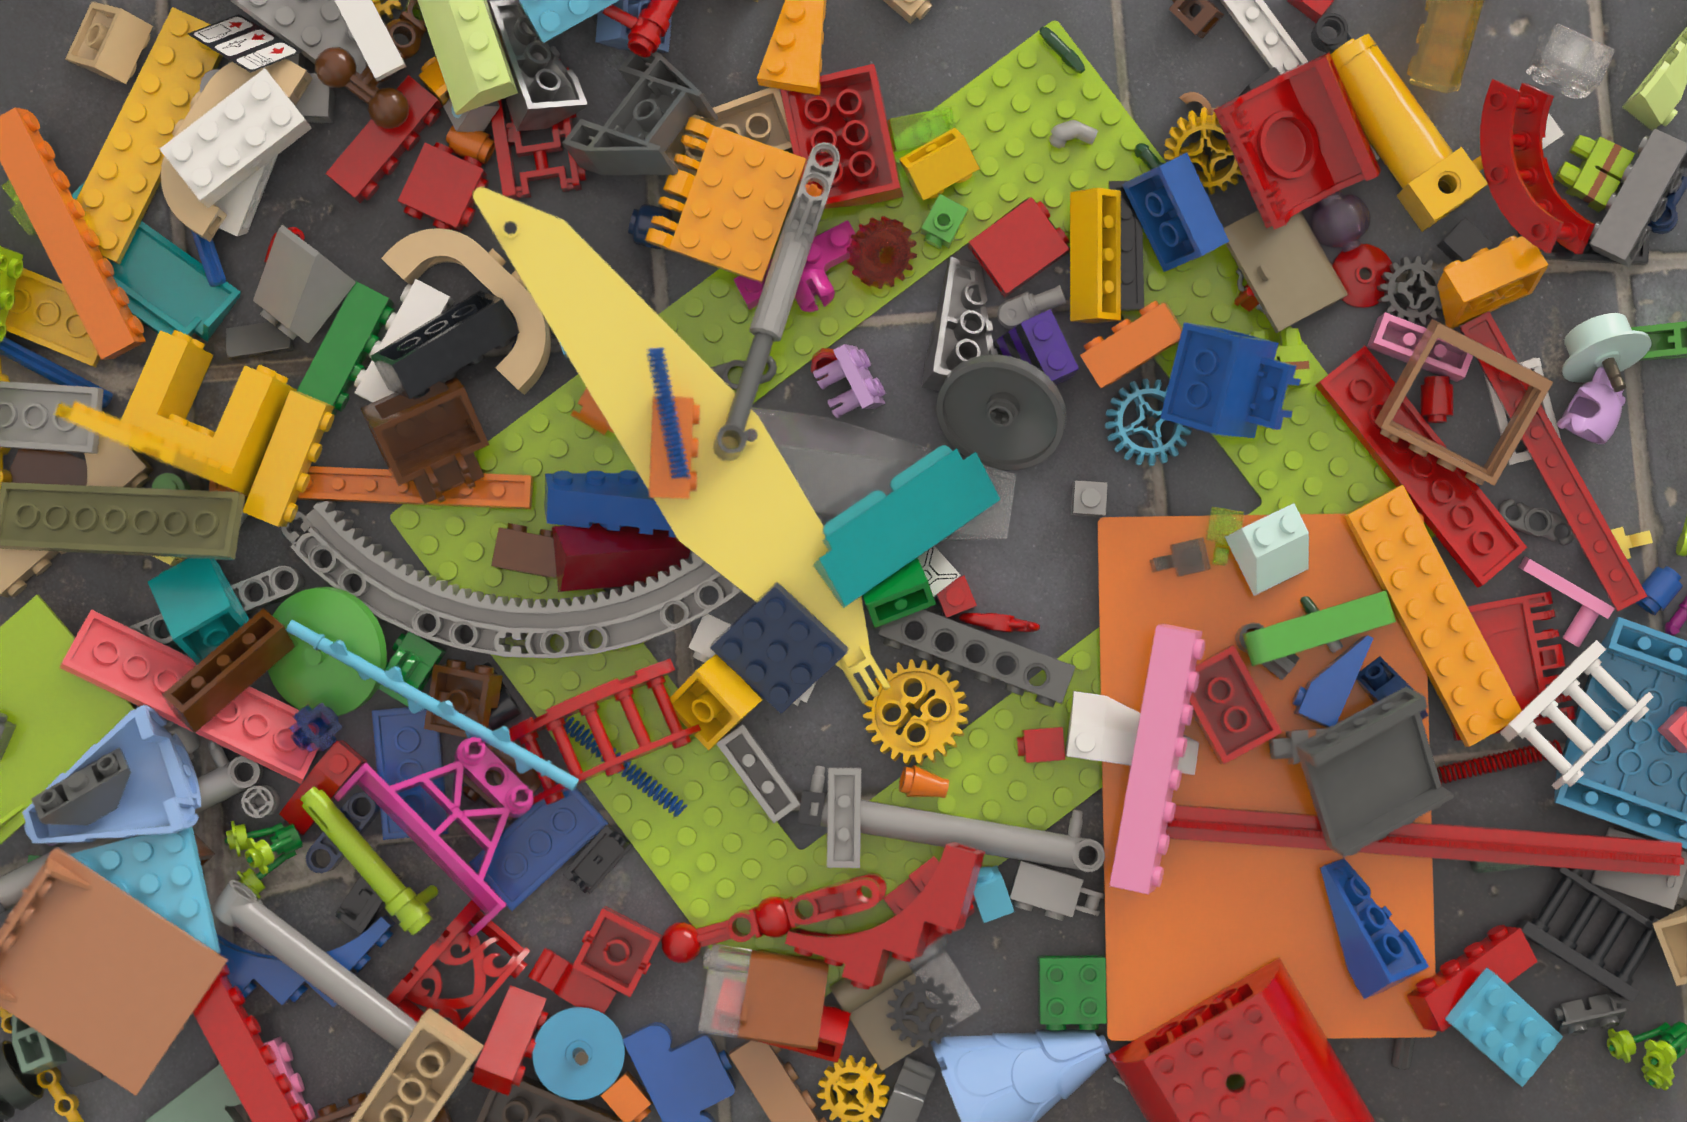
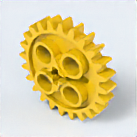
M911 659L908 669H904L898 662L897 672L894 674L886 668V680L891 687L886 691L880 681L875 678V681L880 686L878 688L879 695L874 697L873 700H868L864 703L867 708L871 709V712L863 714V718L873 722L865 729L868 733L877 732L871 741L874 745L884 742L880 748L883 754L888 753L892 749L891 759L893 761H896L903 755L904 763L909 765L912 757H915L917 763L921 766L924 756H928L934 763L936 752L939 751L943 756H947L945 749L947 744L955 748L957 747L953 739L954 735L964 737L963 731L958 726L968 724V720L961 716L960 713L968 711L969 707L959 702L966 698L965 692H955L961 685L958 680L948 683L952 676L949 670L939 675L941 667L937 663L929 670L926 660H923L920 668H917L913 659ZM913 683H920L922 685L921 693L915 697L907 696L908 686ZM935 690V695L925 702L930 691ZM943 703L947 706L946 713L938 718L931 716L932 707L935 704ZM896 707L901 709V716L898 720L894 722L886 720L885 716L890 708ZM914 707L917 710L920 708L923 714L919 718L915 715L912 716L909 712L911 708ZM906 724L904 731L897 735V730ZM916 728H923L926 731L924 739L920 742L910 741V734Z

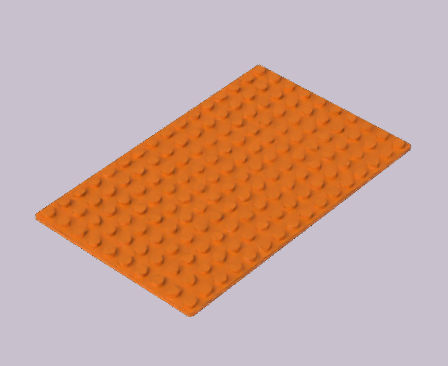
M1418 513L1419 516H1420V518H1421V520H1422V522H1423V524H1424L1423 515L1420 514V513ZM1300 514L1309 532V569L1255 596L1225 537L1268 515L1102 517L1098 520L1100 694L1108 696L1141 713L1156 625L1160 624L1202 631L1201 640H1205V648L1202 659H1197L1196 665L1230 646H1235L1283 732L1272 739L1286 738V731L1327 728L1295 714L1296 706L1292 704V701L1300 686L1305 688L1308 681L1363 636L1368 635L1374 639L1360 671L1380 656L1416 692L1425 696L1427 706L1428 675L1395 612L1396 622L1339 639L1343 647L1334 653L1331 652L1327 644L1294 653L1300 659L1283 680L1276 677L1262 664L1252 666L1248 653L1240 650L1237 646L1235 636L1238 629L1243 625L1259 623L1264 627H1268L1307 615L1300 602L1302 597H1310L1318 609L1323 610L1383 591L1344 517L1346 514ZM1248 629L1245 633L1252 632V631H1255V630H1254V629ZM1357 680L1354 682L1337 723L1374 704ZM1428 707V708L1425 709V710L1427 711V713H1428V716L1425 717V718L1422 720V722H1423V725H1424V728H1425V732H1426V735H1427V738H1428V742H1429V707ZM1192 715L1189 725L1185 724L1183 735L1199 742L1195 775L1181 773L1179 788L1173 790L1172 803H1175V805L1317 815L1301 762L1289 764L1288 758L1271 759L1268 740L1230 762L1220 764L1194 716ZM1102 761L1103 849L1105 852L1107 1036L1110 1040L1134 1041L1278 958L1281 959L1327 1039L1434 1037L1437 1031L1423 1029L1406 996L1416 989V984L1419 981L1435 975L1432 858L1360 852L1345 857V860L1369 886L1371 890L1370 897L1380 908L1384 906L1388 908L1392 913L1389 918L1400 932L1405 929L1407 930L1429 965V968L1388 990L1364 999L1347 969L1320 869L1324 865L1344 859L1343 856L1333 850L1170 838L1167 853L1161 856L1160 867L1164 868V874L1160 887H1156L1150 894H1144L1110 886L1131 766ZM1431 811L1416 818L1414 822L1432 823Z

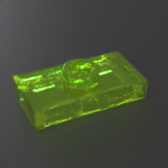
M952 107L890 118L888 120L894 152L919 148L954 127L956 128Z

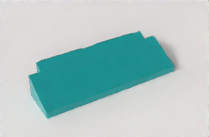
M84 183L72 194L73 199H77ZM141 221L120 265L110 261L115 272L113 277L118 287H122L129 298V304L127 305L132 315L136 316L142 323L158 334L161 330L172 335L173 331L177 330L189 336L196 333L205 341H208L241 296V292L228 282L211 287L203 265L143 221Z
M942 445L895 476L890 482V488L893 492L886 496L879 490L873 491L824 525L823 534L825 538L823 543L829 552L820 557L813 566L843 608L1001 500L976 452L963 460L957 448L952 451L950 447Z

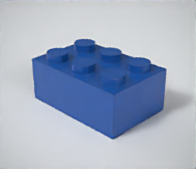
M1187 153L1122 184L1164 272L1201 257L1229 242L1224 227L1219 221L1210 198L1197 175L1195 166Z

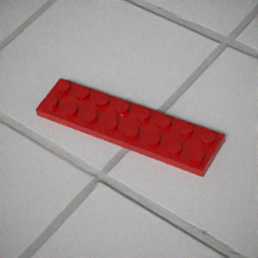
M1363 346L1315 386L1396 487L1404 485L1417 512L1423 515L1426 525L1475 586L1479 588L1522 553L1527 546L1478 485L1465 477L1466 471L1456 467L1453 472L1437 463L1439 457L1429 452L1426 457L1421 456L1410 450L1408 447L1411 443L1402 438H1399L1398 442H1394L1380 434L1382 428L1375 423V420L1396 383L1368 348ZM1405 396L1393 421L1446 447Z

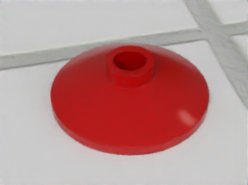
M1356 244L1344 249L1335 258L1332 266L1348 293V296L1341 299L1344 303L1357 308H1368L1379 304L1378 299L1384 296V292L1377 290V286L1386 284L1381 274L1384 272L1392 273L1389 268L1392 262L1384 251L1373 245ZM1360 269H1367L1370 272V278L1367 280L1362 279L1359 275Z

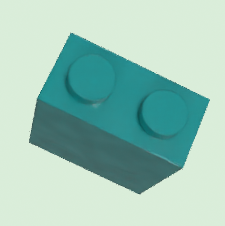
M187 558L147 581L172 639L196 664L200 663L250 620L215 559Z

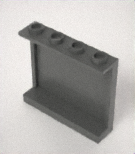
M1407 686L1296 745L1327 847L1344 858L1358 853L1361 848L1376 840L1384 839L1390 832L1403 825L1413 823L1416 818L1431 810L1440 808L1443 803L1454 798L1452 792L1441 786L1420 715L1422 710L1428 708L1425 696Z

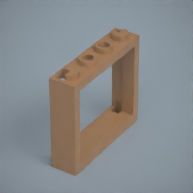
M1431 319L1375 423L1382 428L1380 434L1388 437L1390 440L1398 442L1399 438H1402L1411 443L1408 448L1417 454L1426 457L1429 452L1439 457L1437 463L1453 472L1456 467L1466 471L1465 477L1472 482L1483 485L1484 481L1495 486L1553 382L1508 357ZM1438 338L1530 385L1484 467L1393 421L1396 412Z

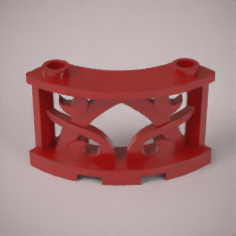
M471 900L386 999L417 1023L429 1008L431 1010L439 1009L438 1015L443 1018L449 1017L453 1025L463 1031L510 975L516 979L528 965L524 958L530 953V950L527 947L523 948L491 920L481 929L490 939L481 944L477 934L472 937L468 933L473 928L470 922L476 925L485 915ZM494 942L512 957L504 967L498 968L494 965V958L500 956V953H491L486 957L484 955V949ZM459 944L462 947V952L468 946L471 952L463 957L456 958L452 955L451 949L453 945ZM473 958L475 974L473 994L459 998H439L442 992L443 981L434 963L439 960L448 965H461ZM487 975L499 977L485 993ZM426 978H430L435 982V990L432 997L427 995L431 988L426 989L422 984ZM416 1004L427 1007L425 1012ZM474 1006L461 1021V1016L457 1009Z

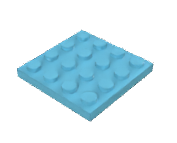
M193 827L181 830L178 833L139 835L69 854L215 952L221 953Z

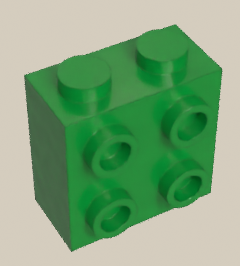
M1103 955L1038 956L1039 1023L1046 1025L1047 1030H1066V1024H1079V1029L1097 1030L1099 1029V1024H1107L1106 958Z

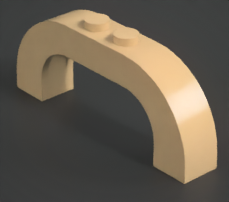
M287 59L264 67L296 106L313 79L307 70ZM230 62L221 68L209 80L203 91L197 92L190 103L191 110L185 119L178 121L172 135L176 137L264 68L250 73L234 62ZM164 156L161 166V184L168 206L184 225L210 242L227 214L214 204L207 208Z
M426 229L404 237L385 253L381 259L408 284L413 285L415 279H418L430 267L443 262H452L467 268L496 297L502 298L506 306L513 313L520 333H518L513 349L496 366V369L524 395L531 389L544 372L550 357L552 341L550 325L530 292L525 289L526 285L518 272L515 270L510 274L502 266L506 261L493 248L487 252L470 237L453 230Z

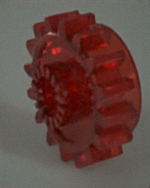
M882 216L880 221L872 217L868 224H860L857 233L851 235L852 242L847 247V251L850 252V259L847 260V264L854 267L852 274L861 279V282L868 286L873 285L878 289H882L884 284L894 287V278L903 281L905 277L902 272L905 269L912 271L913 267L908 262L909 259L917 258V254L911 252L910 248L917 245V242L909 238L912 231L904 227V223L896 219L892 220L886 216Z

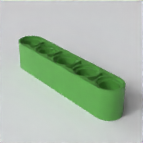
M1382 591L1242 634L1251 664L1255 666L1396 622L1388 593L1387 591Z

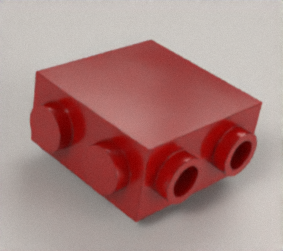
M436 142L434 146L424 143L399 196L398 202L405 207L403 211L405 214L417 220H421L424 216L433 220L432 226L437 229H453L461 233L464 226L468 227L471 224L475 215V209L472 208L475 203L473 199L474 191L480 187L486 189L488 187L487 173L481 168L482 163L470 156L465 155L463 159L452 155L453 150L441 143Z

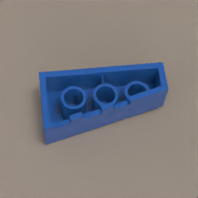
M597 470L587 473L557 471L554 474H545L544 510L547 524L589 528L593 523H599L602 527L612 531H620L621 527L629 526L640 528V534L653 535L654 529L667 530L669 531V537H676L654 498L649 497V490L639 473L635 471L625 470L620 473H604Z

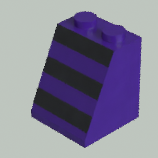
M1051 309L1021 322L993 342L994 349H997L998 355L1010 356L1030 363L1045 373L1055 385L1073 378L1079 369Z

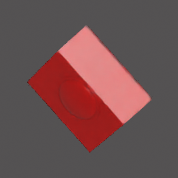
M1330 52L1288 70L1214 109L1266 229L1273 226L1274 230L1286 225L1292 216L1311 205L1362 180L1369 181L1376 178L1381 172Z

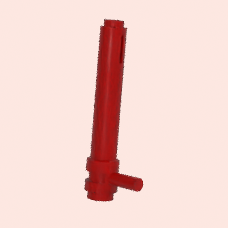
M650 0L647 8L641 10L638 18L613 4L606 7L602 14L630 28L628 48L634 54L648 58L651 53L657 51L661 43L660 38L665 36L670 26L669 19L679 0Z

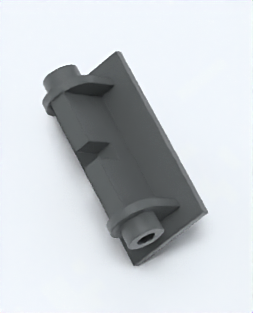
M1610 992L1588 997L1590 1010H1585L1582 999L1560 1003L1559 1007L1553 1009L1556 1021L1562 1020L1558 1029L1560 1034L1568 1033L1569 1036H1578L1586 1033L1588 1028L1600 1026L1601 1029H1609L1619 1025V1021H1622L1627 1010L1626 1008L1617 1009L1621 1007L1620 997L1618 994L1612 995Z

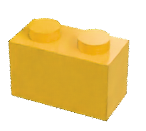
M955 127L899 158L914 191L923 201L927 198L933 199L938 197L939 194L944 192L945 188L954 183H962L968 180L972 173L980 169L965 137Z

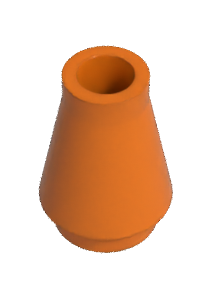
M915 765L912 767L905 766L899 781V792L906 793V797L945 798L949 788V779L941 778Z

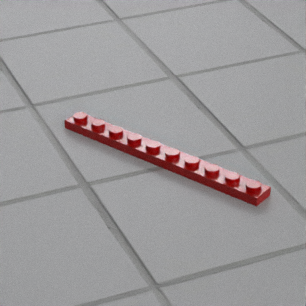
M1489 311L1459 327L1463 335L1517 362ZM1476 358L1506 414L1511 419L1530 385ZM1540 405L1521 441L1613 607L1618 612L1647 597V594L1542 405Z

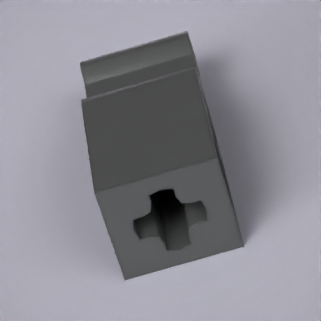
M906 1056L879 1122H916L937 1068Z

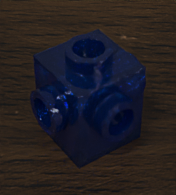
M322 702L313 708L308 704L293 716L296 722L289 727L293 733L291 735L293 742L301 750L306 749L309 753L317 748L321 752L326 750L337 741L334 735L343 728L334 711ZM308 725H313L316 728V734L313 733Z

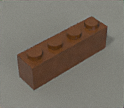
M263 608L163 693L162 696L174 715L192 732L196 733L295 646L285 627Z

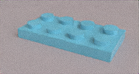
M1487 967L1445 1018L1457 1031L1521 1087L1534 1075L1535 1071L1563 1038L1554 1027Z

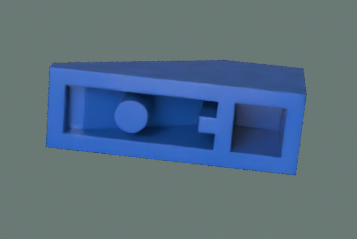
M1368 635L1361 637L1308 681L1305 688L1300 686L1292 701V704L1296 706L1294 713L1327 728L1337 724L1374 638Z

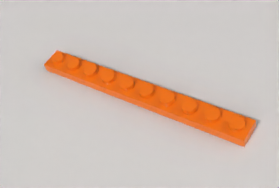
M310 466L307 473L310 475L309 484L303 493H299L297 500L531 509L533 477L531 475L483 473V478L474 481L475 487L469 489L466 483H463L442 493L445 501L439 503L435 499L424 504L414 481L411 480L398 486L389 469ZM210 480L209 491L238 492Z

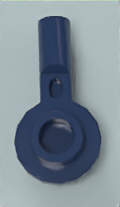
M1682 175V184L1677 192L1667 195L1665 211L1660 219L1656 222L1651 220L1648 224L1653 233L1665 234L1676 227L1678 222L1676 205L1687 188V177Z

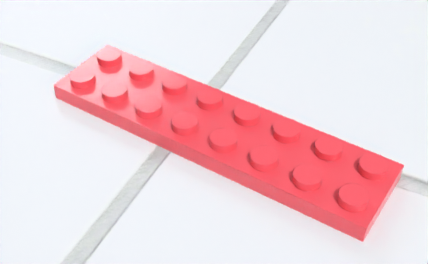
M91 609L63 659L60 668L138 706L147 705L153 708L161 717L190 730L174 715L162 694L197 664L189 656ZM249 686L200 728L196 734L301 784L330 725Z

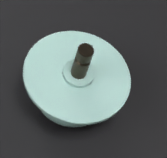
M1608 313L1588 319L1574 327L1564 339V344L1570 357L1562 367L1563 376L1571 382H1591L1597 369L1604 367L1608 379L1611 381L1610 384L1613 391L1620 392L1626 388L1624 379L1621 377V371L1631 367L1646 355L1651 347V339L1644 332L1632 331L1626 316L1620 313Z

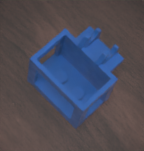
M1184 322L1160 419L1215 435L1255 438L1258 425L1280 430L1283 417L1291 418L1293 411L1282 409L1287 385L1299 386L1301 379L1294 378L1296 365L1275 360L1279 344L1277 342L1225 328Z

